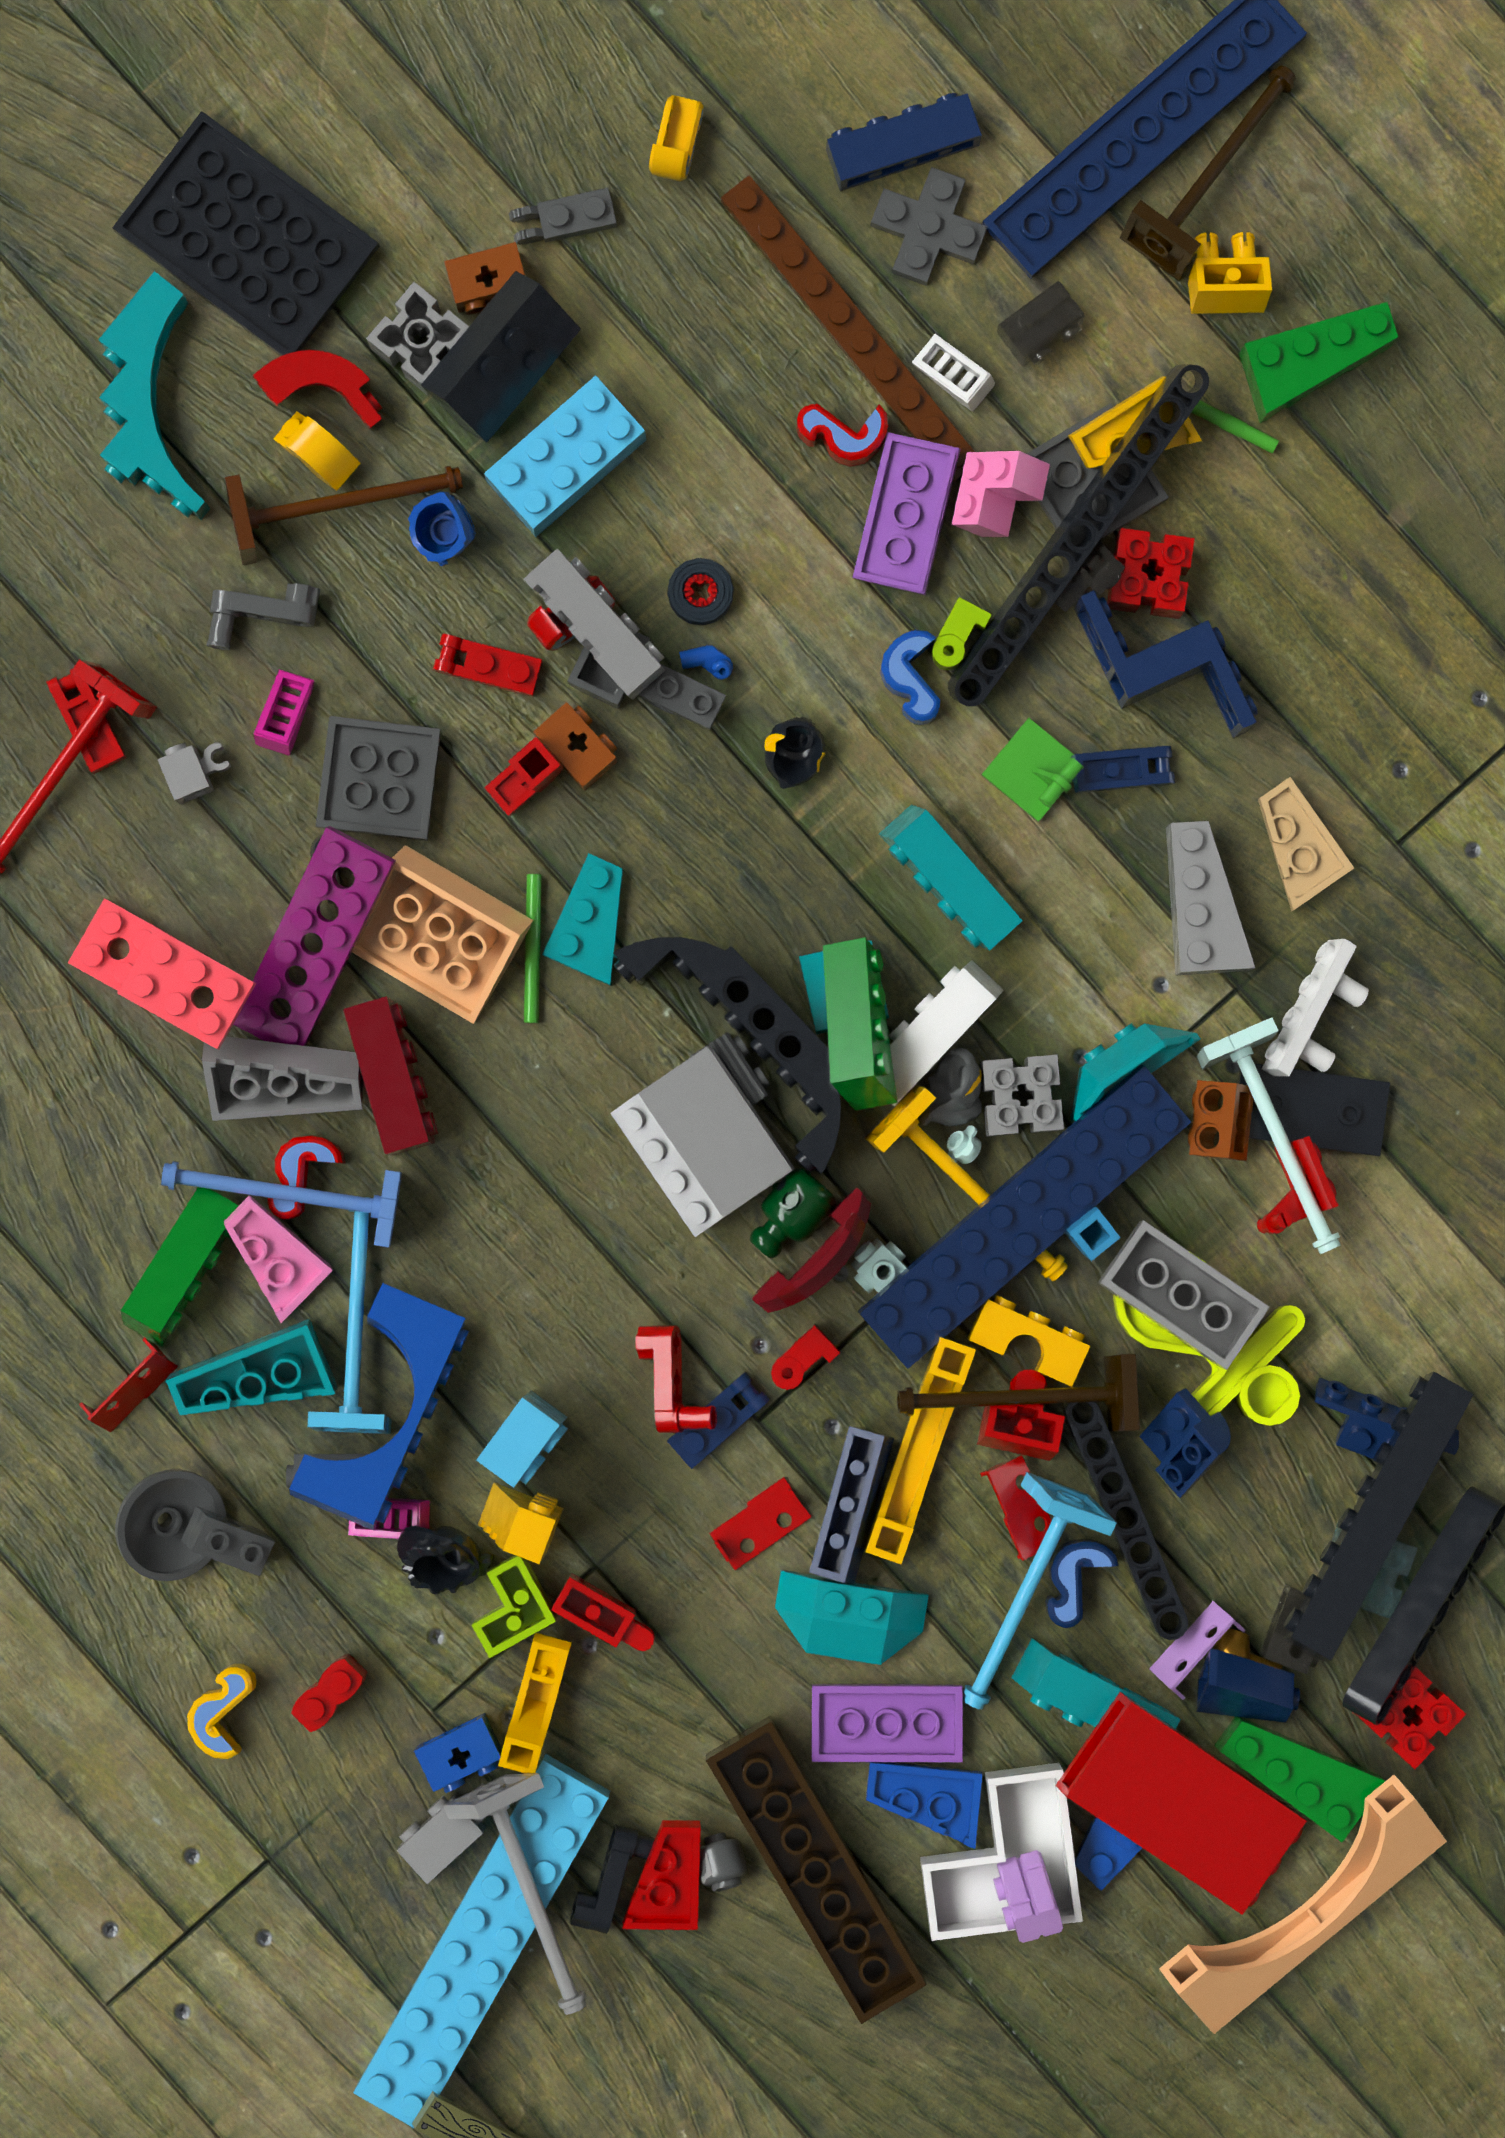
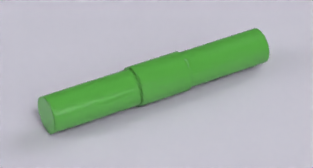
M1201 400L1191 412L1272 454L1279 440L1248 425L1246 422L1228 413L1226 414Z

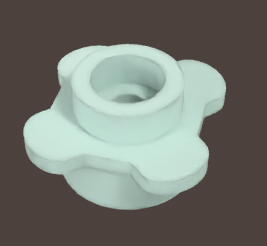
M970 1125L964 1131L952 1133L948 1138V1155L955 1162L959 1161L962 1164H968L978 1156L981 1150V1141L975 1137L977 1128Z

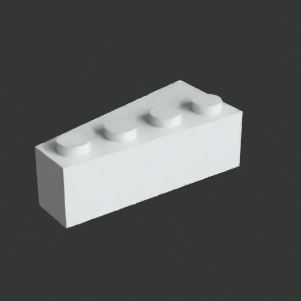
M973 960L964 966L961 971L954 966L940 981L945 988L936 997L929 993L916 1006L914 1010L919 1015L909 1025L903 1020L889 1035L894 1040L890 1045L898 1102L1004 991Z

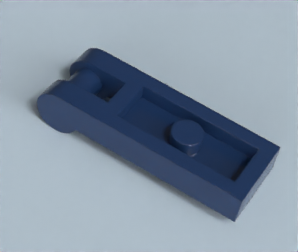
M1158 746L1074 754L1071 758L1077 760L1084 767L1073 780L1075 793L1175 784V772H1171L1169 761L1173 757L1172 747ZM1148 760L1155 761L1156 773H1149Z
M746 1372L741 1374L705 1406H715L717 1424L715 1429H684L682 1433H675L667 1440L691 1469L770 1400L763 1391L759 1393L750 1383L753 1379ZM738 1393L748 1402L741 1410L731 1400Z

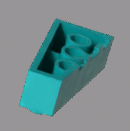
M910 805L878 834L889 845L890 848L888 850L901 865L904 866L906 864L915 874L913 876L915 882L926 893L931 891L940 901L936 905L942 913L951 921L955 918L964 927L961 934L974 948L980 945L990 951L1023 921L926 809Z
M310 1318L170 1373L166 1379L180 1415L224 1410L230 1407L261 1405L281 1400H297L310 1396L334 1395L338 1388Z
M1031 1638L1011 1677L1032 1695L1030 1702L1049 1712L1052 1706L1064 1711L1061 1717L1079 1727H1082L1084 1722L1096 1727L1119 1692H1122L1175 1729L1181 1720L1168 1709L1126 1687L1123 1689L1119 1688L1117 1683L1098 1672H1088L1087 1668L1061 1653L1059 1656L1055 1655L1044 1644Z

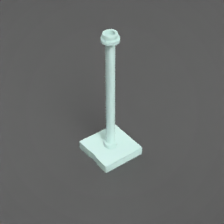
M1273 1017L1203 1047L1196 1057L1202 1070L1231 1058L1233 1063H1238L1318 1241L1312 1243L1314 1249H1318L1320 1254H1323L1341 1246L1338 1240L1340 1235L1338 1232L1331 1234L1251 1057L1254 1054L1252 1048L1270 1041L1278 1032Z

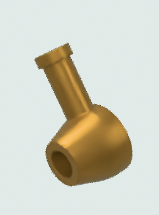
M1229 1628L1213 1647L1215 1650L1282 1669V1663L1278 1661L1273 1662L1250 1653L1249 1635Z

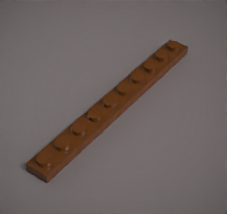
M748 175L720 198L721 203L912 438L960 449L952 483L954 485L962 478L967 452L975 451L756 182Z

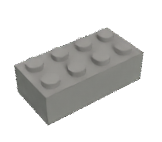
M1144 1220L1139 1221L1098 1281L1099 1285L1225 1370L1229 1368L1270 1308Z

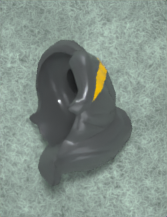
M955 1048L944 1056L936 1073L927 1079L930 1084L929 1092L936 1099L919 1116L921 1126H927L930 1121L946 1126H959L976 1119L981 1114L982 1103L979 1099L982 1085L981 1069L972 1053L964 1048Z

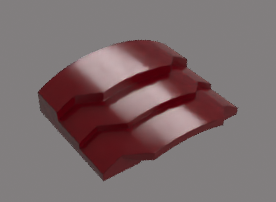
M854 1188L829 1215L839 1225V1228L789 1280L776 1270L752 1296V1300L767 1313L787 1308L817 1292L840 1271L855 1251L867 1224L871 1203L863 1195V1192L858 1188Z

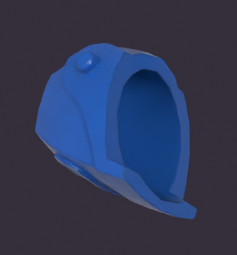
M439 492L424 498L413 507L408 518L412 544L422 555L426 556L428 561L438 562L441 567L448 564L447 559L460 555L475 539L474 534L476 532L469 513L462 502L448 492Z

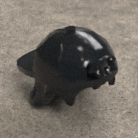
M419 1526L406 1527L401 1532L397 1544L399 1558L405 1564L402 1567V1571L409 1573L408 1580L411 1586L415 1588H428L432 1594H439L446 1590L456 1593L460 1586L471 1584L479 1576H485L494 1559V1554L481 1553L471 1537L451 1526H441L434 1531Z

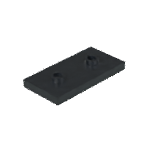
M1254 1063L1290 1142L1310 1136L1312 1142L1321 1149L1381 1156L1390 1082L1293 1069L1290 1076H1272L1262 1070L1263 1064ZM1240 1070L1238 1084L1247 1085ZM1253 1098L1249 1138L1273 1142Z

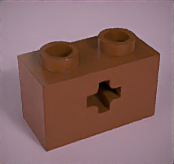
M516 242L444 261L458 313L466 311L468 315L481 313L515 271L525 275ZM490 275L493 286L486 287L483 277Z
M566 702L533 732L535 737H538L577 784L586 791L618 762L617 757L613 754L617 747L604 733L597 736L589 727L593 722L592 719L579 705L573 709ZM574 736L578 740L586 738L584 742L586 750L584 752H581L579 749L571 751L573 747L571 739Z

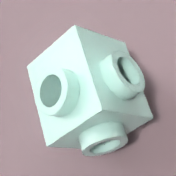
M878 1238L872 1243L867 1241L854 1254L856 1260L851 1265L858 1272L854 1279L869 1294L874 1289L879 1293L907 1268L902 1262L906 1255L892 1241H889L886 1246Z

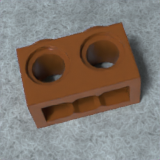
M1197 1080V1087L1192 1097L1194 1109L1193 1123L1188 1134L1189 1155L1247 1161L1253 1096L1248 1085ZM1221 1095H1223V1105L1219 1109L1218 1099ZM1219 1132V1142L1215 1146L1214 1136Z

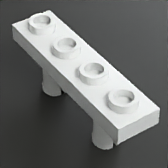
M1346 939L1328 940L1320 947L1315 957L1317 963L1311 974L1302 981L1299 987L1300 995L1294 1007L1290 1008L1283 1017V1028L1278 1038L1266 1050V1061L1262 1070L1272 1076H1290L1299 1058L1321 1072H1325L1331 1067L1335 1059V1053L1315 1042L1310 1037L1332 993L1354 1007L1362 1005L1367 998L1369 989L1344 974V970L1357 947Z

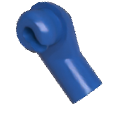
M706 645L679 652L683 670L702 666L719 680L728 678L732 673L733 663L731 659L715 646Z

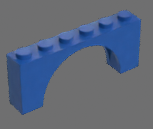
M382 1283L369 1311L367 1324L392 1340L409 1365L414 1383V1399L409 1416L400 1431L387 1444L366 1456L334 1461L319 1459L305 1454L289 1488L291 1496L373 1531L377 1522L384 1524L393 1504L387 1500L393 1487L400 1489L408 1468L402 1465L408 1452L415 1455L423 1437V1433L419 1432L418 1429L423 1418L431 1419L439 1399L433 1397L438 1384L446 1385L454 1365L448 1363L454 1350L461 1352L469 1331L463 1329L465 1326L464 1317Z

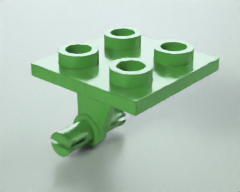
M1028 718L981 776L1039 822L1063 792L1068 793L1072 788L1071 782L1084 767L1077 760L1071 758L1074 755Z

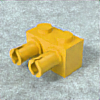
M1210 232V242H1207L1206 233L1197 235L1195 240L1201 243L1197 251V258H1195L1188 279L1191 314L1264 313L1272 292L1269 257H1256L1255 235L1247 232L1245 242L1243 232L1231 237L1234 258H1219L1217 234Z

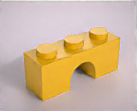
M998 1295L995 1296L994 1301L988 1299L982 1304L967 1337L968 1340L1000 1355H1004L1008 1344L1013 1338L1019 1335H1031L1038 1341L1041 1348V1356L1035 1370L1068 1386H1073L1090 1348V1345L1082 1342L1085 1335L1064 1326L1062 1333L1048 1327L1050 1319L1033 1311L1029 1312L1028 1317L1014 1311L1017 1304Z

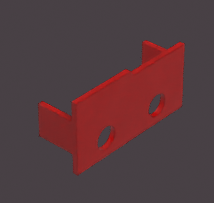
M145 1337L142 1340L152 1352L95 1411L82 1402L79 1404L89 1416L87 1418L89 1421L109 1432H112L143 1399H147L170 1373L178 1367L167 1358L155 1343ZM146 1368H149L148 1372L144 1376L138 1377L141 1371H143ZM117 1401L113 1408L107 1410L110 1403Z
M1020 1455L1010 1461L997 1464L981 1472L980 1475L981 1477L988 1476L1005 1514L1003 1520L1019 1553L1017 1558L1024 1561L1037 1553L1049 1528L1051 1518L1025 1490L1019 1489L1016 1485V1478L1018 1476L1024 1477L1026 1472L1030 1473L1023 1456ZM1037 1517H1041L1045 1522L1043 1531H1038L1035 1528L1034 1521Z
M785 1477L748 1501V1507L709 1533L715 1541L716 1547L725 1560L729 1561L734 1570L811 1518V1515ZM788 1513L791 1516L792 1521L788 1527L778 1525L777 1517L779 1514ZM749 1538L753 1540L755 1548L752 1552L745 1553L741 1550L740 1543L743 1539Z

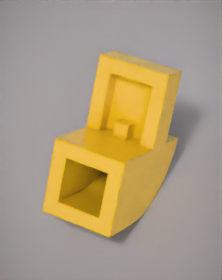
M296 411L291 419L284 423L282 429L273 438L283 449L299 459L314 475L336 491L361 464L327 430L309 416L305 417L298 411Z

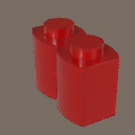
M350 1654L339 1657L324 1671L319 1682L310 1686L297 1699L291 1714L309 1732L318 1730L331 1719L341 1703L350 1699L364 1683L368 1672Z

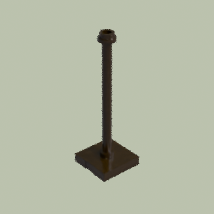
M1280 65L1277 69H1273L1270 72L1268 79L1271 83L1168 219L1142 200L1132 210L1120 239L1177 281L1188 270L1192 258L1201 243L1179 227L1282 92L1289 93L1294 88L1296 76L1289 68Z
M1136 1354L1104 1356V1386L914 1394L912 1387H906L904 1390L897 1392L898 1413L913 1416L914 1409L1105 1401L1109 1431L1140 1430Z

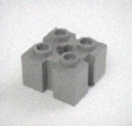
M413 282L395 303L398 311L397 317L391 321L385 316L366 339L371 350L393 368L399 361L402 362L401 369L405 378L428 396L429 393L421 384L469 326L450 310L442 317L439 314L441 311L437 300L417 283ZM426 334L428 335V340L425 343L419 345L415 343L414 337L416 335L421 338Z
M1058 1055L1027 1057L1024 1059L1025 1067L1014 1068L1013 1058L980 1062L982 1092H992L993 1105L984 1107L986 1137L1018 1134V1125L1030 1124V1133L1064 1130L1062 1101L1052 1100L1051 1087L1060 1085ZM1017 1086H1024L1025 1091L1031 1093V1099L1026 1100L1027 1106H1020L1019 1100H1013L1012 1092L1018 1091Z

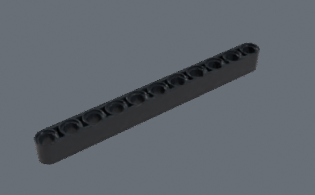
M1180 364L1175 366L1163 380L948 682V691L954 700L966 706H976L981 704L1207 391L1209 376L1203 367L1193 364ZM1187 371H1191L1195 377V385L1187 392L1182 388L1181 378ZM1169 402L1173 408V415L1168 422L1164 423L1159 417V409L1163 403ZM1147 433L1151 439V446L1145 453H1140L1137 448V439L1141 434ZM1124 463L1128 467L1129 476L1124 483L1118 484L1114 473L1116 468ZM1102 494L1106 498L1107 507L1103 513L1096 515L1092 508V502L1094 498ZM1081 525L1084 528L1085 537L1080 544L1075 546L1070 540V533L1075 526ZM1059 556L1063 561V568L1058 575L1052 576L1048 571L1049 561L1053 557ZM1038 587L1041 592V599L1036 605L1029 606L1026 602V594L1031 588ZM1016 617L1019 622V630L1014 636L1007 637L1004 632V625L1008 619ZM994 648L997 652L996 663L990 667H985L982 663V655L987 649ZM967 679H973L976 684L974 693L967 698L962 697L960 693L962 682Z

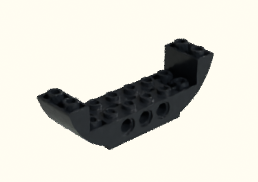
M659 937L639 941L616 950L613 953L617 959V962L614 964L615 969L629 984L636 980L640 985L645 983L674 955L676 958L672 962L677 970L687 980L694 976L701 983V986L698 988L699 993L713 1007L719 1003L728 1012L724 1019L739 1035L745 1030L754 1039L750 1046L764 1061L770 1057L779 1066L776 1074L789 1088L796 1084L806 1094L801 1100L816 1116L821 1111L826 1115L816 1127L795 1145V1149L799 1153L794 1158L809 1174L814 1169L821 1174L825 1170L834 1151L840 1128L841 1102L839 1092L830 1081L829 1048L732 946L727 950H723L703 941L682 937ZM734 985H742L748 990L749 995L745 1001L736 1003L728 998L727 993L729 989ZM760 1012L771 1014L774 1018V1025L768 1030L758 1029L753 1023L755 1015ZM785 1039L795 1040L800 1046L799 1054L791 1058L783 1056L779 1051L780 1043Z

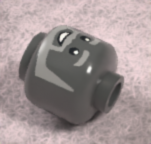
M725 1833L705 1837V1845L700 1847L699 1877L701 1883L704 1886L712 1887L713 1892L742 1885L741 1879L746 1876L748 1867L741 1842L737 1839H727Z

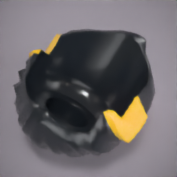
M794 717L775 725L771 734L765 739L764 748L767 769L782 789L805 783L819 772L820 762L826 755L824 749L826 745L823 742L825 740L823 735L816 728L815 723H812L811 719Z

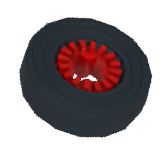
M696 558L685 561L675 569L669 579L667 595L671 608L679 618L689 624L707 625L718 621L727 613L733 602L734 587L731 576L722 565L711 559ZM704 583L709 586L707 593L710 597L707 600L702 597L694 600L692 586L696 584L701 587Z

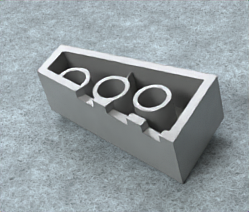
M556 549L531 571L524 580L543 597L545 604L569 627L568 629L576 639L593 654L594 659L625 694L633 700L666 671L660 664V661L665 657L651 641L644 645L635 634L640 630L639 627L626 613L621 617L616 614L610 607L616 601L601 585L595 589L587 581L586 578L591 573L577 557L570 561L559 549Z
M1209 821L1170 823L1166 827L1175 975L1242 972L1254 969L1253 958Z
M227 1036L219 1050L204 1042L202 1064L213 1121L363 1109L364 1080L355 1052Z

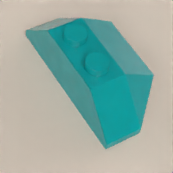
M1133 1023L1129 1024L1114 1035L1117 1042L1105 1049L1100 1044L1083 1056L1087 1063L1079 1068L1070 1120L1072 1123L1078 1120L1141 1064L1150 1073H1153L1201 1038L1195 1032L1145 1023L1136 1028Z
M781 1570L775 1609L806 1653L881 1665L923 1632L929 1594L858 1582L842 1583L821 1576Z

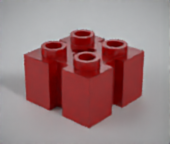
M1120 528L1116 536L1112 565L1121 566V573L1114 572L1110 579L1107 599L1110 609L1136 613L1141 604L1151 606L1150 615L1180 619L1185 612L1189 582L1179 580L1180 575H1186L1191 568L1195 538L1165 534L1159 543L1149 541L1150 532ZM1147 567H1152L1155 572H1158V575H1156L1153 581L1148 580V574L1142 572V569L1146 570Z
M1417 1667L1414 1668L1387 1716L1378 1726L1355 1714L1380 1738L1388 1732L1391 1736L1385 1743L1413 1769H1416L1435 1749L1429 1742L1435 1733L1439 1731L1447 1736L1466 1715L1448 1696L1437 1688L1429 1693L1427 1689L1433 1682ZM1409 1706L1413 1709L1415 1706L1414 1717L1411 1720L1403 1721L1406 1717L1403 1712L1404 1708Z

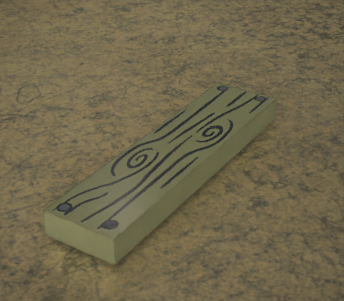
M433 2091L412 2122L415 2130L431 2138H522Z

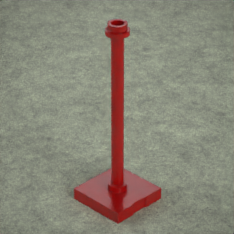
M79 659L71 670L72 673L99 691L96 695L99 699L1 837L0 873L6 870L2 862L110 708L115 709L119 706L131 716L149 719L157 706L97 663Z

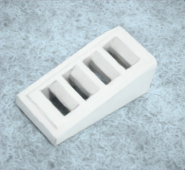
M936 334L932 336L912 361L916 368L972 412L995 385L990 373ZM942 350L944 354L933 368L928 364L936 354ZM953 359L955 361V364L946 373V375L943 376L941 374L942 371ZM964 369L967 370L968 372L965 374V376L957 385H955L953 382L956 380V378ZM977 379L976 382L972 385V387H971V388L968 390V392L966 393L965 391H966V390L969 388V386L974 382V380Z

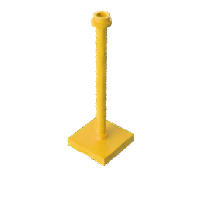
M915 1085L865 1139L875 1149L884 1153L900 1136L903 1138L908 1136L980 1205L990 1195L918 1126L919 1120L917 1118L936 1097L925 1087ZM1046 1249L1035 1258L1044 1268L1041 1275L1044 1278H1049L1051 1281L1058 1279L1068 1267L1064 1262L1065 1258L1061 1254L1054 1258Z

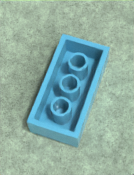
M595 375L484 473V476L490 487L532 534L537 537L646 441L645 430Z
M531 1390L521 1398L476 1461L513 1488L519 1481L526 1485L545 1461V1458L540 1455L541 1452L544 1450L549 1454L568 1428L563 1425L567 1416Z

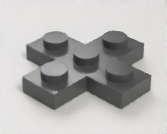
M931 167L918 201L885 188L883 189L870 226L904 239L892 269L893 274L926 286L939 252L974 265L987 228L982 224L954 214L965 185V179Z

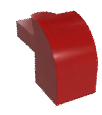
M535 737L508 761L510 765L484 788L505 813L511 816L535 794L541 793L561 773L564 767L538 737Z

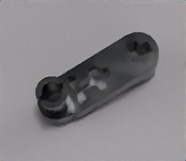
M615 1824L595 1895L577 1892L571 1910L570 1925L608 1933L628 1859H631L632 1856L647 1859L655 1838L638 1834L636 1829Z

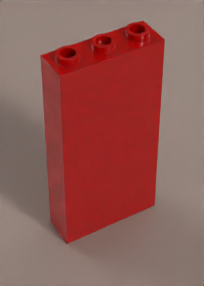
M1119 1692L1055 1785L1067 1798L1242 1915L1248 1907H1251L1257 1901L1261 1887L1268 1877L1279 1869L1282 1861L1281 1858L1289 1846L1298 1841L1303 1832V1826L1307 1822L1291 1807L1122 1692Z

